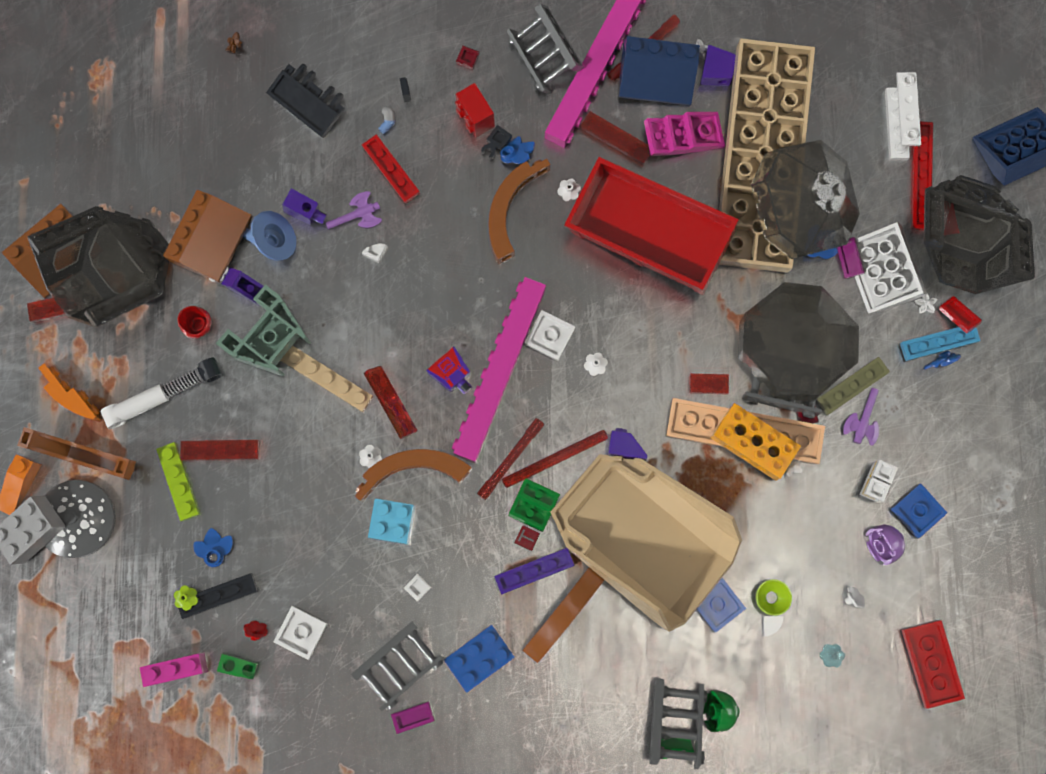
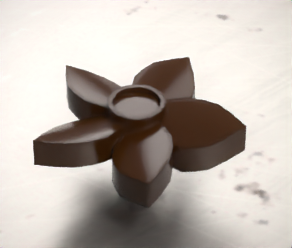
M238 32L234 33L232 38L229 37L227 39L229 46L225 51L231 50L235 54L236 47H241L242 42Z

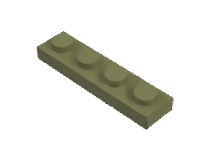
M877 357L816 399L825 414L829 415L890 373L880 357Z

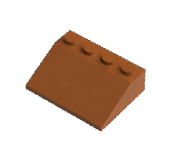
M196 190L163 257L177 266L220 283V279L228 267L253 216L213 195Z
M59 204L1 252L45 299L76 273L45 287L28 237L73 218L74 215L62 204ZM82 238L56 252L54 260L56 271L76 261ZM96 241L90 253L91 260L104 251Z

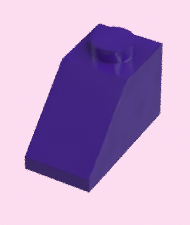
M233 268L229 269L221 283L234 293L255 304L257 303L253 298L264 287L242 271Z
M616 428L615 431H611L607 455L647 460L648 455L631 433H627V430L622 428Z

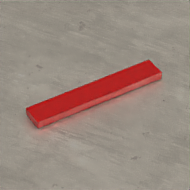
M920 121L921 145L912 146L911 230H924L925 190L932 188L933 122Z

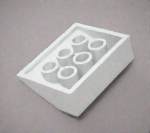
M896 222L856 239L865 274L855 276L868 314L927 295L901 224Z

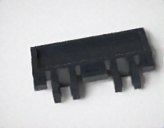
M288 64L280 72L266 93L320 137L324 138L345 110L340 105L344 95L339 92L328 105L327 101L334 93L335 88L329 86L320 97L323 90L312 82L316 73L311 70L300 83L299 80L306 72L307 66L301 64L295 71V68Z

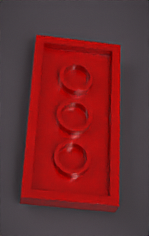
M942 620L902 629L924 708L929 709L965 699Z

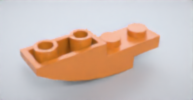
M44 363L38 368L49 382L43 388L59 404L73 413L97 422L102 420L99 416L101 413L94 404L91 405L88 402V395L82 389L71 388L67 381H62L59 377L60 372L55 366H49Z

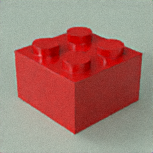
M475 83L455 94L456 112L461 119L464 118L466 121L465 126L470 134L473 133L477 138L495 127L494 112Z

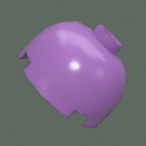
M883 524L869 529L866 533V536H869V541L866 542L867 547L876 561L884 562L883 565H889L896 562L905 551L904 536L895 527Z

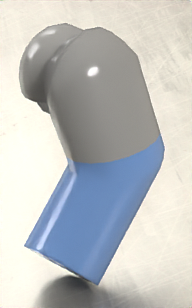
M387 106L382 109L384 122L378 128L384 135L396 122L395 111Z

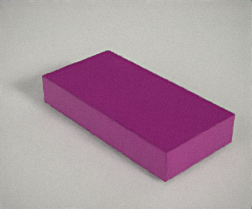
M852 237L836 242L845 279L865 274L856 238Z
M429 701L391 714L396 734L435 721Z

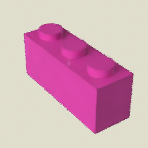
M205 653L140 667L143 687L208 672Z

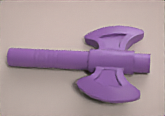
M369 191L359 193L349 203L350 206H357L358 209L326 222L327 228L331 229L358 217H362L361 222L358 223L359 227H374L382 221L381 218L372 215L375 210L380 209L378 202L367 203L371 194Z
M871 388L862 418L858 420V414L853 413L844 424V435L855 431L853 442L861 444L865 436L871 446L878 439V422L874 421L869 425L872 409L879 392L878 389Z

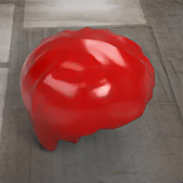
M185 307L180 311L177 318L181 332L188 338L199 339L209 333L212 325V318L209 312L202 307Z

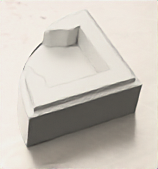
M382 243L365 248L362 255L379 263L388 246Z
M762 616L763 636H770L776 633L783 623V616Z

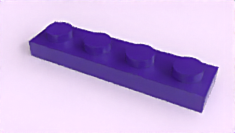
M565 548L494 577L502 595L574 566L569 550Z

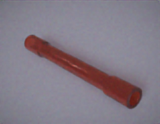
M673 14L648 39L660 40L680 24V19ZM621 62L607 73L608 78L613 82L620 77Z
M538 418L534 419L511 452L477 492L485 501L527 445L543 428L545 424Z

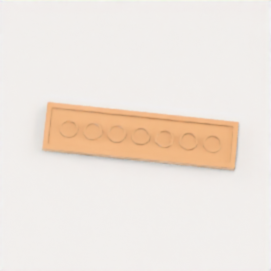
M672 398L666 436L721 446L712 440L711 436L729 408ZM749 412L801 446L793 460L820 464L825 426ZM735 427L736 434L742 436L741 428ZM752 438V444L758 447L759 441L756 438ZM769 448V455L775 456V451Z

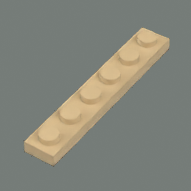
M293 345L280 360L361 412H364L373 398V395Z

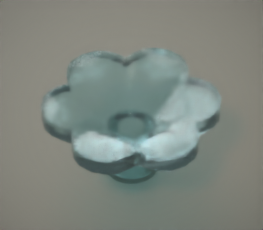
M825 644L819 656L824 661L826 667L833 666L838 668L841 666V661L845 658V653L841 651V647L838 644Z

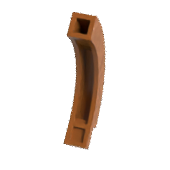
M547 158L543 161L541 159L537 160L532 164V167H530L527 161L519 165L504 179L493 198L489 213V237L498 265L515 256V250L509 241L506 230V218L509 207L517 193L525 185L550 171L551 164Z
M26 427L23 428L17 446L127 480H130L136 461Z
M429 449L406 450L390 455L370 467L362 475L367 482L365 484L361 483L357 487L355 497L364 502L383 480L406 469L428 468L437 470L452 477L459 484L473 469L457 457L441 451Z
M588 567L522 651L538 663L604 582V579Z

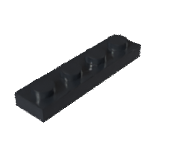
M253 573L198 592L196 595L198 603L193 605L190 610L186 611L183 608H178L181 618L186 619L259 592Z

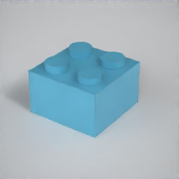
M375 499L368 538L409 545L416 506Z

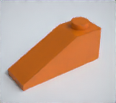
M15 455L6 472L0 493V511L10 515L22 504L42 464L25 456Z

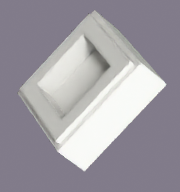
M416 574L404 587L417 602L432 588L419 574Z

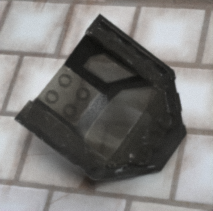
M960 175L952 181L946 180L939 183L936 187L930 186L925 189L924 245L939 283L978 294L1035 278L1031 221L1028 218L1023 219L1017 213L1019 209L1010 200H1005L1000 195L1001 191L996 186Z
M95 206L27 237L46 289L68 318L97 328L163 294L169 260L163 257L169 244L149 219L142 218L141 220L130 217V214L118 211L113 213L103 210L102 207Z

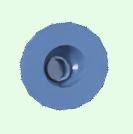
M263 211L256 215L251 223V229L247 228L243 235V238L255 244L260 253L268 259L275 261L288 259L293 255L296 248V235L293 227L286 218L273 211Z

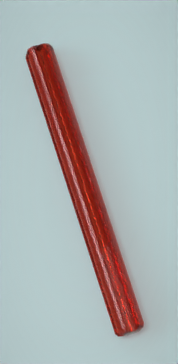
M601 430L504 477L502 482L506 488L513 486L607 440L608 435L605 430Z

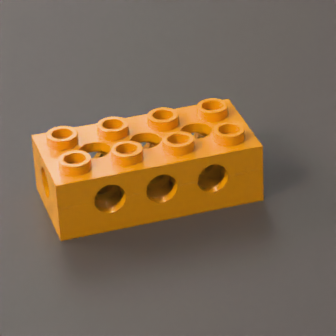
M736 403L729 408L711 436L712 440L775 481L781 479L801 447ZM735 427L741 428L742 436L736 434ZM752 438H756L759 441L758 447L752 444ZM769 448L775 451V457L769 455Z

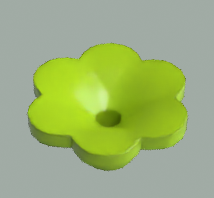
M186 585L182 586L180 590L174 593V598L176 599L175 606L186 611L190 610L193 605L198 603V598L196 597L197 590Z

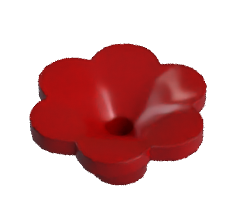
M251 621L243 627L245 636L250 637L253 641L261 639V637L268 634L267 625L258 621Z

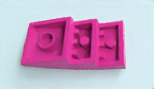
M686 112L683 115H666L664 118H647L644 120L651 156L687 154L725 147L718 112Z

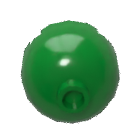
M710 691L711 693H707V702H704L703 714L706 713L707 720H704V724L711 732L728 731L735 725L739 717V707L734 698L726 692Z

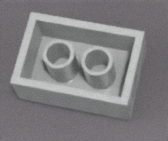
M30 496L0 523V550L10 565L26 563L66 527L45 496Z

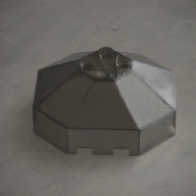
M822 140L783 147L766 153L751 183L752 192H757L759 203L756 204L759 219L764 220L766 230H763L764 238L789 258L795 259L848 244L860 211L847 161Z
M783 282L748 310L741 318L739 323L738 358L752 369L751 373L760 383L763 382L770 389L769 393L774 398L813 402L858 363L859 325L822 286Z

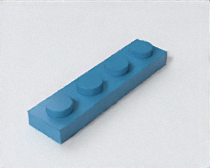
M957 327L901 342L900 346L905 361L977 343L981 340L977 328L966 334L961 328Z

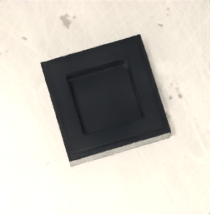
M399 78L404 102H410L411 96L407 78Z

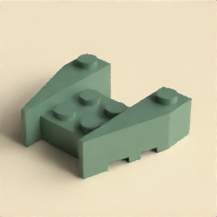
M264 285L253 298L260 307L266 310L264 315L243 340L227 329L216 344L237 361L284 376L285 374L276 367L278 362L299 337L309 345L311 341L286 302L271 288Z

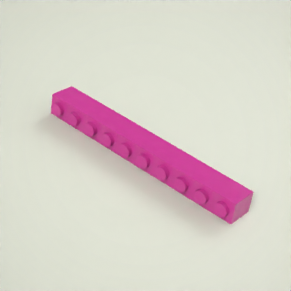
M647 0L615 1L582 62L584 68L576 73L545 131V139L565 148L567 143H571L575 127L579 128L581 125L583 112L587 113L589 110L591 97L597 95L600 88L598 84L600 81L605 80L608 66L613 65L616 59V51L621 50L625 34L629 35L633 26L631 25L633 19L637 20L641 12L639 8L641 4L645 5Z
M527 277L524 278L523 282L519 281L516 289L518 295L516 299H512L509 309H511L510 315L505 316L502 323L504 327L502 334L498 333L495 344H497L495 351L491 350L488 361H490L488 369L484 368L481 374V379H483L481 386L477 385L473 395L476 397L473 404H469L466 414H469L468 418L461 423L459 431L462 433L460 438H456L453 443L454 455L473 463L477 462L545 293V284Z

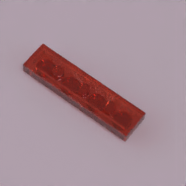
M589 111L580 125V129L642 165H644L650 155L648 144Z
M382 366L366 370L363 374L399 438L403 439L415 434L418 430Z
M260 440L181 441L180 460H259Z

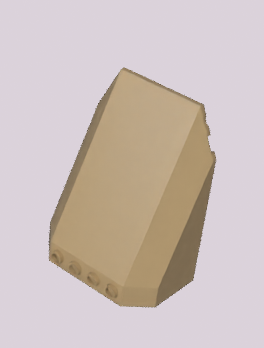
M599 454L551 511V515L567 549L668 632L684 625L734 563L742 542L733 516L641 458L624 459L622 456L610 457L609 455Z

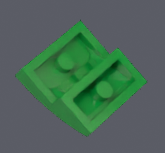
M525 478L508 516L543 532L560 494Z

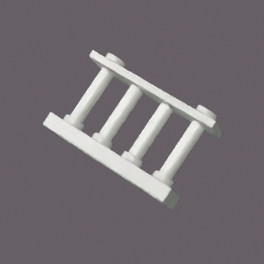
M916 72L897 73V88L885 89L889 161L908 160L910 158L909 146L921 145Z

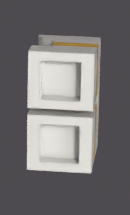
M882 460L874 462L860 495L877 503L878 501L884 502L890 488L888 484H892L898 467Z

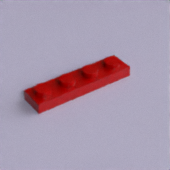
M377 134L361 144L362 148L405 204L420 194L418 188Z

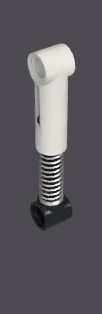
M211 357L199 362L197 369L191 371L192 373L188 372V375L185 373V376H179V379H173V382L170 381V383H166L167 385L158 384L118 404L104 407L100 412L107 428L114 429L120 427L127 420L169 401L170 396L173 397L176 393L179 394V391H185V388H191L203 381L210 383L218 380L223 374L216 359Z

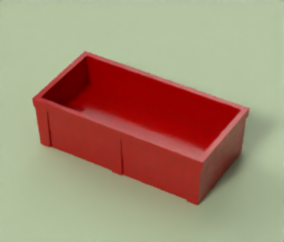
M598 157L564 226L581 239L585 238L632 260L641 267L645 266L704 295L736 232L739 219Z

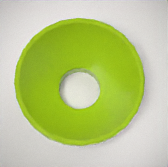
M767 580L756 591V603L761 611L768 615H781L791 606V590L780 580ZM771 591L777 595V600L773 604L766 600L767 593Z

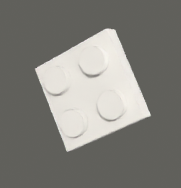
M541 310L524 345L559 361L575 330V326Z
M291 606L273 642L310 660L328 623Z

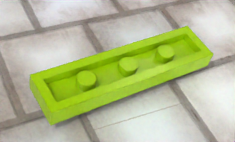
M173 442L157 448L156 450L180 521L201 515L177 443Z

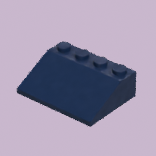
M627 36L622 49L618 97L691 106L699 63L700 45Z
M1038 107L973 136V141L992 174L1004 186L1046 167V114Z

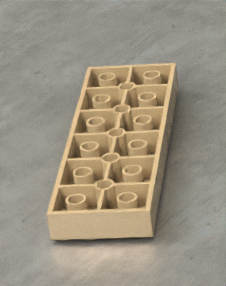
M740 39L738 42L719 211L739 219V222L719 265L786 273L793 268L815 47Z

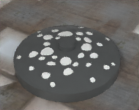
M70 480L56 485L45 494V497L66 526L45 545L48 550L66 558H82L97 552L107 543L115 527L116 515L111 498L101 487L83 480Z

